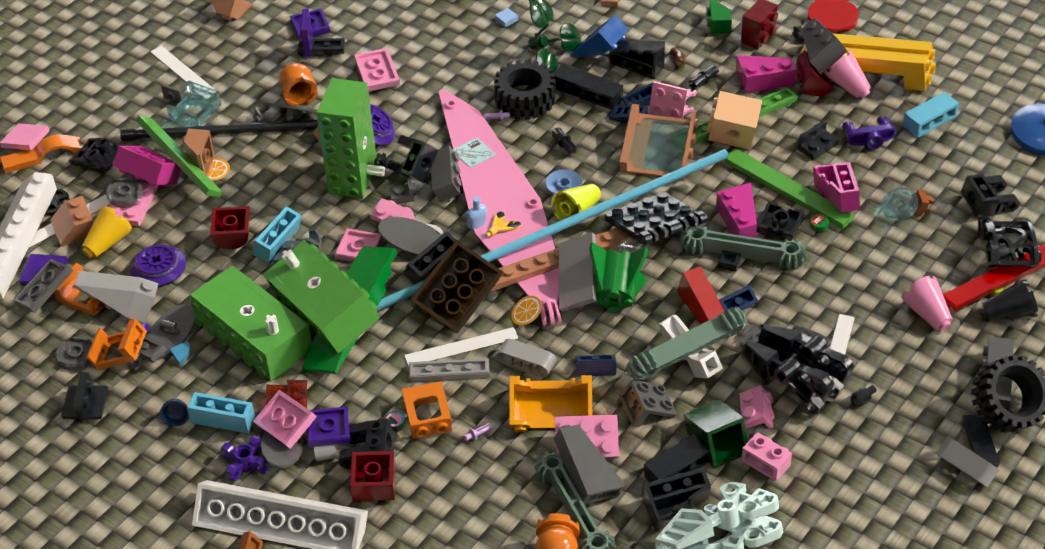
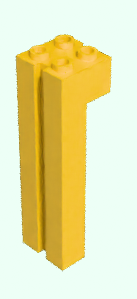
M833 34L847 51L851 50L862 72L903 75L904 88L906 90L926 91L927 86L931 84L932 74H935L936 64L933 63L935 50L933 49L932 42ZM804 44V46H803V48H802V50H801V53H802L804 50L807 51L805 44Z

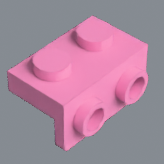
M381 198L370 213L371 219L378 222L388 217H405L415 220L413 211L410 208L402 207L392 200L388 201Z
M762 385L739 393L741 416L744 418L745 428L748 429L765 423L769 429L773 428V419L775 417L771 403H773L771 393L767 392Z

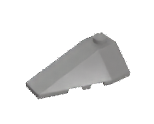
M79 271L74 288L92 299H98L105 303L106 308L110 310L113 308L121 313L122 318L128 321L136 318L142 324L147 321L159 283L141 277Z

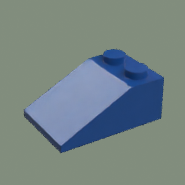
M614 14L590 34L575 49L571 57L603 55L607 51L611 53L618 46L616 43H620L626 37L624 34L629 30L628 27Z

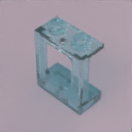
M190 81L187 84L188 95L176 107L166 106L168 116L172 121L179 122L188 127L202 126L222 105L220 93L217 90ZM194 105L206 111L197 119L196 114L185 110L189 106Z

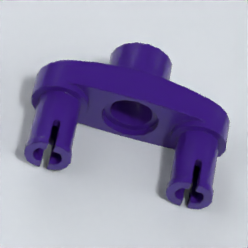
M882 116L878 117V125L855 129L852 121H849V125L847 121L842 124L849 144L867 145L872 150L880 148L883 142L892 139L896 134V129L889 122L887 116H883V118Z

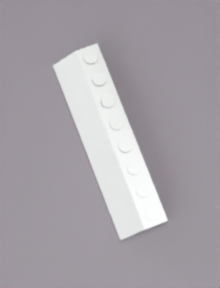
M34 172L24 180L0 225V299L4 298L57 190L52 174Z
M206 480L198 483L192 526L239 535L251 531L259 539L311 549H359L365 533L368 511Z

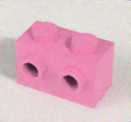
M758 432L743 447L742 461L774 481H777L791 466L792 453L787 448L781 447L770 438Z

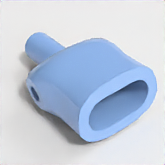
M479 197L473 198V207L466 212L467 227L469 229L480 228L486 222L487 207L484 204L480 205Z

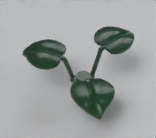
M529 0L532 22L535 26L541 28L534 34L535 36L529 38V46L531 49L538 51L536 61L539 62V65L545 64L546 69L550 68L552 73H554L558 68L556 57L550 54V50L545 49L547 44L561 40L562 49L572 52L581 44V35L573 24L566 23L560 28L561 37L548 39L547 36L541 33L549 26L548 22L553 19V9L545 0Z

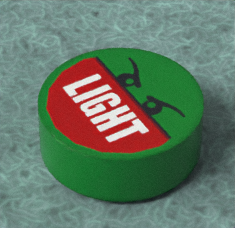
M823 214L813 215L810 219V227L817 232L826 231L829 227V219Z

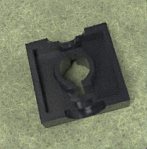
M768 201L757 224L756 232L792 241L804 217V210L794 208V210H784L782 206H778V203ZM780 220L779 229H777V222Z

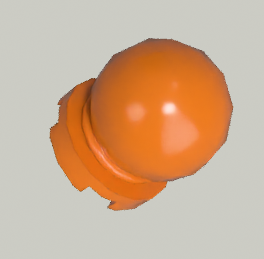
M292 63L282 69L279 75V85L288 104L299 107L300 104L307 103L308 105L315 100L318 95L317 85L311 71L304 64Z
M560 513L548 514L547 519H539L536 524L538 539L535 549H578L579 523L571 521L569 515Z

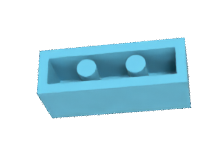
M945 92L934 96L932 99L908 110L904 115L903 127L918 138L957 117L959 102Z
M286 206L255 240L252 254L268 264L279 252L283 244L289 241L299 230L302 215Z
M194 392L187 407L191 423L249 434L255 419L252 402Z

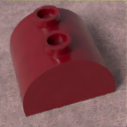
M804 50L796 60L799 72L796 74V77L803 83L800 86L803 93L811 96H824L835 90L832 80L816 70L809 60L808 52Z
M250 206L212 208L210 237L214 244L224 249H237L247 243L249 237Z

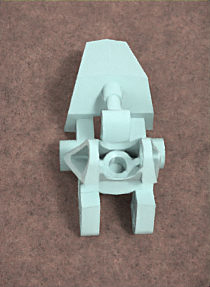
M737 482L726 483L720 487L722 501L717 505H706L704 507L705 513L702 510L681 508L655 538V549H744V545L755 548L777 540L783 534L782 523L766 515L774 513L779 509L778 496L760 488L750 495L746 493L745 484ZM727 489H735L733 492H725ZM716 526L730 532L729 536L709 544L707 538L714 536L713 527Z

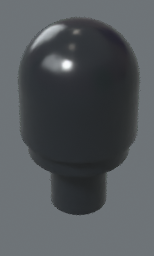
M875 386L862 387L854 391L850 396L851 404L855 407H861L872 399L871 395L877 392Z

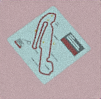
M478 138L453 149L470 167L496 155Z

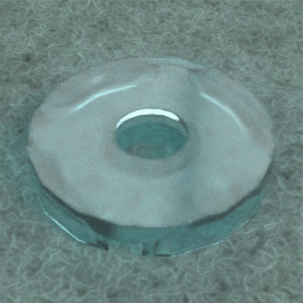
M903 187L888 192L881 201V210L885 217L894 221H900L904 217L912 216L919 206L918 197L915 192ZM904 202L901 206H896L898 203Z

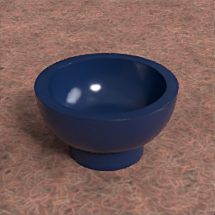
M170 399L162 405L160 417L169 426H181L189 419L188 406L180 399Z

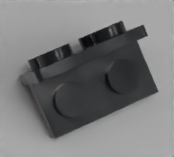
M81 372L78 385H70L68 387L61 414L62 419H102L109 391L108 386L94 385V381L90 379L89 372Z

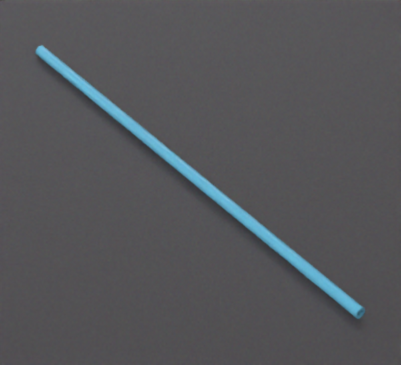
M723 149L485 253L481 257L491 262L728 158V153ZM424 281L382 298L376 311L413 296Z

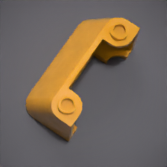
M582 375V379L577 380V382H575V378L560 381H531L530 378H526L525 382L520 380V376H510V427L514 428L515 432H525L526 429H555V417L592 416V375Z

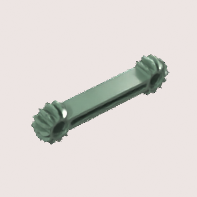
M700 225L690 226L689 229L683 230L680 235L682 248L685 249L686 253L692 252L693 255L695 253L701 255L703 251L721 254L722 250L740 253L741 258L779 263L780 268L786 267L787 270L789 268L796 270L797 267H802L807 257L805 246L801 244V241L794 242V239L792 241L785 239L784 242L708 231L706 226L700 227Z
M739 307L726 309L719 316L650 350L634 355L626 365L629 375L636 381H643L653 376L656 372L724 338L727 339L730 336H734L747 325L745 314Z
M554 450L552 453L545 451L544 455H539L538 461L535 463L536 476L538 479H541L543 484L551 482L571 520L579 523V534L583 539L579 542V549H616L614 536L609 535L608 530L600 532L568 477V472L560 453L557 454Z

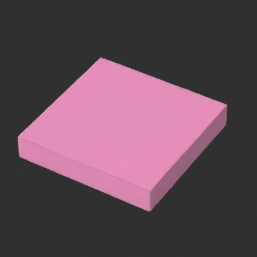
M18 123L0 142V146L6 149L31 151L49 132V128L43 125Z
M346 228L335 252V259L353 262L363 246L379 247L382 236L377 233Z

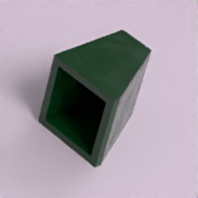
M718 399L683 414L687 433L689 436L694 434L710 450L709 463L714 469L742 457V450L748 443L744 418Z

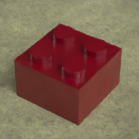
M758 0L743 15L741 43L756 49L767 43L768 39L777 31V4L767 0Z
M394 451L352 452L350 482L352 500H395L396 461Z

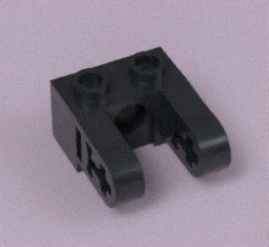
M400 135L397 143L410 150L405 161L402 163L390 159L387 169L425 183L439 150L426 142Z
M984 174L968 175L960 191L977 217L1013 212L1020 206V201L1015 194L997 195V193L1002 192L1007 187V183L1001 175L986 177Z
M388 418L349 424L350 443L348 444L365 442V446L340 451L338 463L343 468L351 469L352 452L394 451L395 432Z

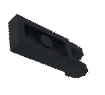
M345 38L312 39L311 55L344 54ZM300 40L297 53L300 57H305L302 40Z

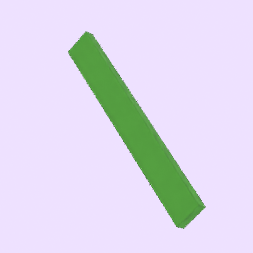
M786 87L758 99L762 100L759 117L797 102L798 96ZM709 120L700 123L698 130H694L696 141L691 146L709 139L710 133H707ZM689 129L670 136V141L679 151L684 150L686 147Z
M138 115L136 122L207 196L220 198L223 192L152 118Z
M736 148L728 154V158L724 159V162L813 213L827 216L829 222L842 229L854 219L853 213L841 212L828 199Z

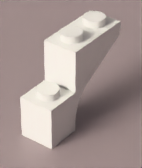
M672 315L658 324L665 341H669L689 331L677 315ZM706 348L682 359L688 361L696 378H709L723 369L716 352Z

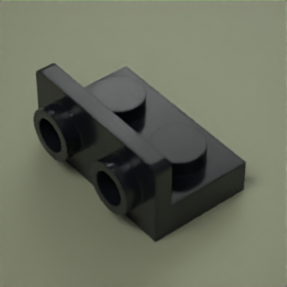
M825 121L814 125L813 128L802 133L798 138V150L812 160L823 155L839 143V139L826 130L827 123Z

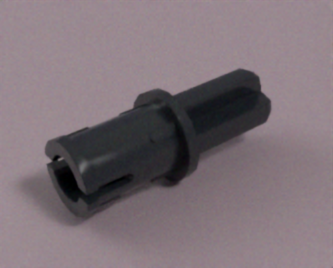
M712 65L705 71H700L696 77L689 80V86L696 90L702 84L708 83L709 79L719 72V69L716 65Z
M555 128L558 134L552 131V136L558 141V145L564 148L568 154H575L577 147L571 141V137L566 135L561 128Z
M384 152L382 154L377 153L374 165L385 167L386 172L388 166L386 154Z

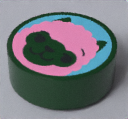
M392 411L385 417L388 418L394 432L402 430L406 425L405 416L399 411Z

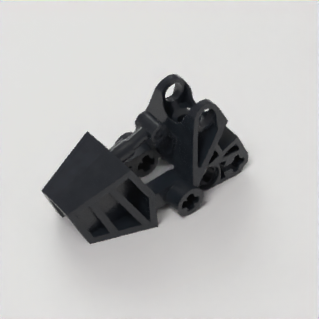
M765 325L762 327L756 342L748 339L744 344L743 356L767 385L775 379L782 384H788L804 407L815 415L824 408L827 397L835 399L840 395L844 388L843 383L849 378L854 368V364L848 356L828 348L827 342L821 336L815 335L807 343L803 341L802 331ZM800 356L811 361L812 364L801 368L796 359Z

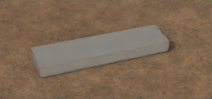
M489 358L409 362L410 382L490 378Z

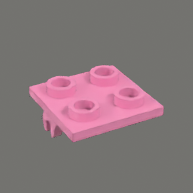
M654 81L649 115L683 119L684 115L694 111V107L688 108L685 102L689 97L696 96L697 91L690 92L691 89Z

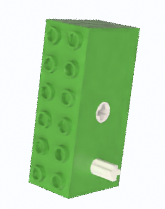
M331 78L317 110L328 194L363 199L372 176L384 177L385 167L374 165L376 151L368 83Z
M303 240L292 250L283 251L282 259L268 269L263 276L278 297L339 354L380 318L376 311L378 307L372 300H368L370 295L364 288L359 289L360 287L354 279L349 280V276L343 270L339 271L338 266L333 261L328 262L329 259L323 252L319 254L320 251L313 243L309 245Z
M233 265L190 294L195 322L199 326L206 328L211 336L217 337L222 345H227L236 356L243 358L248 366H253L262 377L265 376L272 381L308 354L312 345L309 324Z

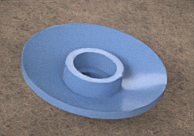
M567 169L554 171L546 179V187L552 194L560 190L582 186L581 176Z

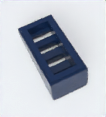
M653 83L621 97L625 106H632V104L649 106Z
M614 106L609 119L628 124L632 106ZM639 106V113L648 114V107Z

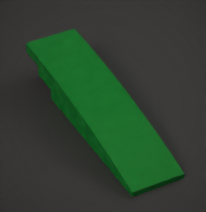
M363 246L349 268L347 275L349 280L354 279L360 287L359 289L364 288L370 295L368 300H372L378 306L386 293L384 285L392 273L390 265L395 259L397 251L395 248ZM316 333L302 370L337 374L358 337L338 354Z

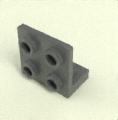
M631 380L619 395L628 418L634 427H640L649 414L675 417L677 415L665 387L661 384Z

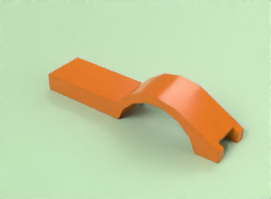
M60 134L51 135L42 139L31 151L24 150L0 158L6 174L41 164L44 156L52 150L59 148L68 149L76 154L83 146L79 145L81 143L80 137Z

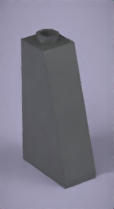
M579 424L574 426L564 425L559 428L554 441L572 484L583 503L587 504L618 497L625 488L624 482Z

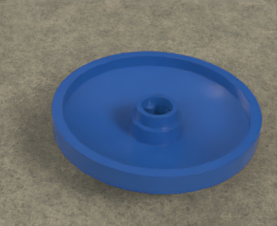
M1045 103L1027 105L1014 114L1010 130L1013 139L1018 145L1031 153L1045 156Z

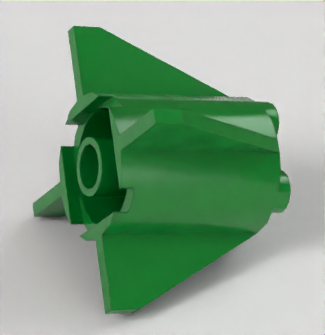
M590 243L589 251L596 277L597 301L594 303L607 308L611 313H617L621 309L632 307L633 300L646 283V276L640 273V270L647 257L648 249L644 247L633 253L622 250L621 254L615 253V250L606 251L595 243Z

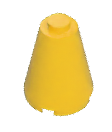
M103 206L100 209L82 244V252L89 258H97L132 231L130 223L123 216L118 217L115 215L117 211L108 206Z

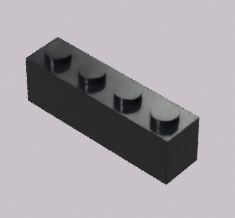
M564 63L554 72L556 90L613 110L614 106H617L622 100V84Z

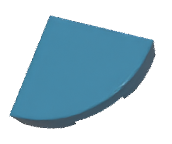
M188 341L170 348L171 354L179 366L186 362L191 352Z

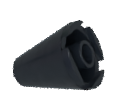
M1026 279L1021 280L984 301L982 307L979 308L982 318H986L990 322L1038 317L1036 314L1038 307L1034 293L1027 289V286H1030Z

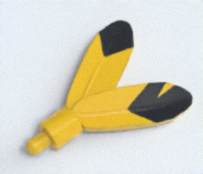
M499 211L494 217L492 227L487 230L486 236L489 237L497 232L518 229L521 226V222H504L505 214Z

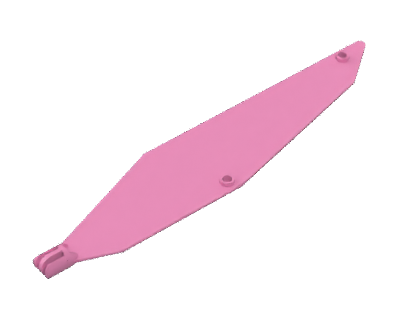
M440 90L439 97L453 149L478 138L496 154L473 167L468 166L459 157L460 178L468 209L473 207L474 197H479L480 205L484 204L487 207L486 222L482 227L474 229L475 235L489 251H492L547 227L548 222L540 197L480 111L448 91ZM499 211L505 214L504 222H521V226L518 229L497 232L489 237L486 236L487 230L492 227L494 217ZM550 235L497 260L504 267L553 250L555 246L552 236ZM559 268L517 282L528 296H537L541 300L540 316L543 326L547 325V320L549 326L554 325V315L557 325L561 324L562 320L557 305L559 299Z

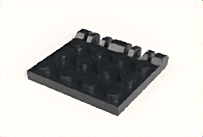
M660 192L655 196L643 198L641 201L629 203L627 206L605 213V221L642 245L658 241L659 237L666 238L668 235L672 236L683 230L685 231L689 229V225L695 227L708 221L705 212L694 210L666 192Z

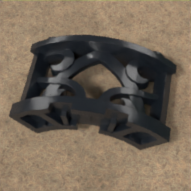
M989 217L977 218L978 237L988 241L985 247L989 268H1035L1039 265L1042 253L1038 251L1034 227L1028 218L1021 217L1019 221H992ZM1017 233L1020 235V238L1012 244L1007 237L1001 234ZM1015 252H1017L1021 259H1024L1023 252L1028 253L1030 261H1018ZM1009 256L1011 257V260H1012V261H1000V260L1005 259V258H1007V257H1009Z

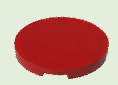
M817 0L808 9V19L811 21L813 18H816L831 33L837 34L838 31L853 29L858 23L859 12L856 6L847 0Z

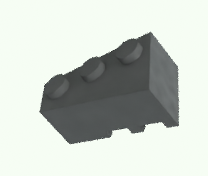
M813 18L802 28L809 60L820 74L847 52L838 38L816 18Z

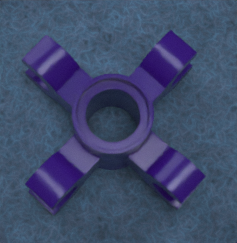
M253 435L248 445L243 444L236 448L229 443H224L221 447V450L225 451L222 456L229 460H235L226 470L230 473L228 479L236 482L241 472H248L254 468L259 473L265 474L269 469L265 465L267 463L265 458L254 456L256 452L261 450L260 437Z

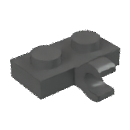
M145 335L136 361L129 362L131 363L130 368L138 370L143 358L154 363L167 350L166 346Z

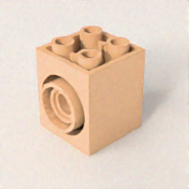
M720 91L719 97L714 98L710 122L707 127V133H710L708 140L750 150L762 100Z

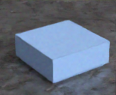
M507 8L495 14V20L504 27H507L518 21V15Z

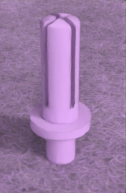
M500 110V113H487L483 117L485 120L500 119L503 121V118H510V113H503Z
M487 423L475 430L469 429L468 434L463 436L464 440H477V436L492 429L491 425Z

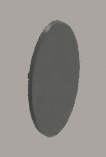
M263 102L264 106L287 109L286 118L290 121H297L299 112L317 114L315 109Z
M388 217L381 220L378 225L380 235L388 243L413 255H419L441 236L437 230L427 224L405 217Z
M178 305L168 310L150 329L147 336L163 343L167 348L157 360L171 354L170 348L185 342L195 324L194 310L190 305Z
M265 431L261 439V450L265 460L277 468H286L298 461L303 451L302 436L290 449Z

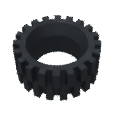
M520 60L515 61L516 64L507 63V68L502 66L500 72H496V77H494L497 109L500 108L503 113L509 112L510 118L514 115L515 119L519 120L521 117H525V120H530V116H533L535 119L539 118V114L545 115L547 114L546 110L550 111L556 99L555 75L550 68L546 69L545 64L539 65L538 61L530 63V60H525V63H521ZM522 85H530L537 87L530 91H518L513 89L514 87Z
M1006 356L983 366L984 369L977 372L976 375L979 377L975 378L972 383L977 387L971 389V395H976V399L972 400L973 406H979V410L976 413L978 416H985L982 421L986 425L993 423L992 429H1001V432H1015L1036 425L1037 422L1044 419L1042 415H1045V378L1041 374L1045 371L1042 367L1036 369L1037 363L1035 361L1027 362L1028 357ZM1002 376L1010 378L1020 388L1022 405L1017 413L1007 411L998 399L996 384Z

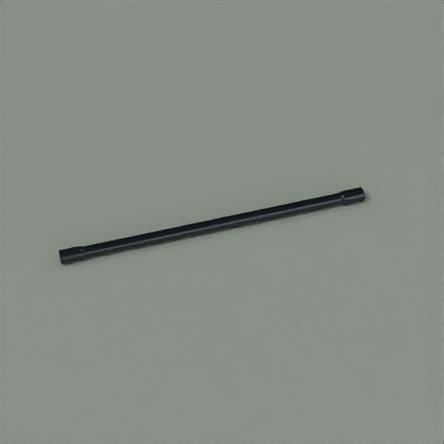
M318 120L162 129L169 137L186 136L188 129L210 130V134L316 129L318 127ZM144 129L120 130L121 140L151 138Z

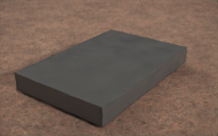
M50 259L16 296L13 302L21 308L36 313L74 270L68 265Z

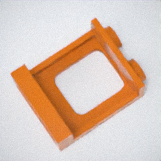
M76 263L72 267L74 271L54 292L56 301L94 316L105 303L91 298L87 302L88 305L75 300L81 291L74 288L79 271H84L82 265Z
M136 318L129 320L126 330L108 336L101 328H98L86 358L97 370L136 361L147 331ZM120 343L118 351L123 356L105 361L109 348Z
M442 381L402 389L404 408H406L412 439L452 431L451 416ZM438 401L441 411L440 417L426 420L417 419L414 406Z

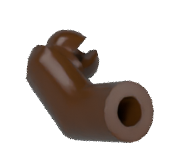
M675 47L671 48L669 54L675 58L673 64L681 67L685 63V55Z

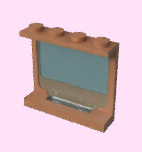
M632 104L620 157V172L662 177L691 164L688 163V160L693 157L691 145L695 144L696 141L694 130H698L699 119H696V112L692 111L691 120L641 114L639 113V105Z

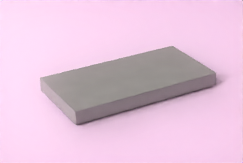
M593 233L559 243V309L562 312L597 301L596 277L589 251L590 243L596 244V235Z

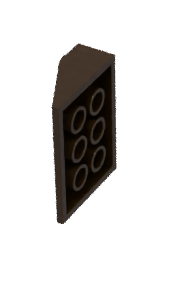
M456 240L410 299L411 306L427 318L458 334L504 272Z

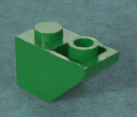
M710 0L709 6H706V16H709L707 17V27H710L711 34L731 33V9L715 0Z

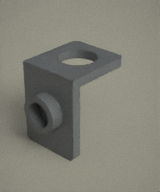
M190 80L180 89L165 84L161 85L163 97L181 105L194 94L192 81ZM189 88L188 94L185 96V90Z

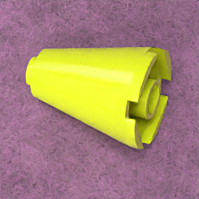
M594 184L556 192L551 200V205L556 210L554 212L556 218L561 221L593 207L600 200L601 192Z

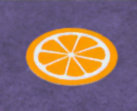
M214 158L208 177L212 181L225 177L230 171L229 163L223 159Z
M533 295L519 300L512 310V321L517 325H526L534 321L541 311V300Z

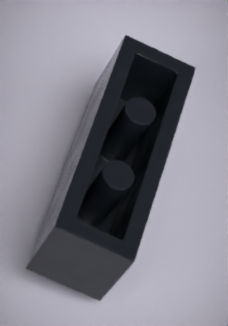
M446 231L407 264L404 275L413 284L426 280L455 243L456 239Z
M694 434L688 438H683L678 444L665 449L657 457L650 458L644 464V477L650 483L699 469L709 463L710 450Z

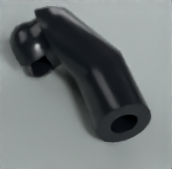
M794 26L792 35L799 41L805 42L802 27Z

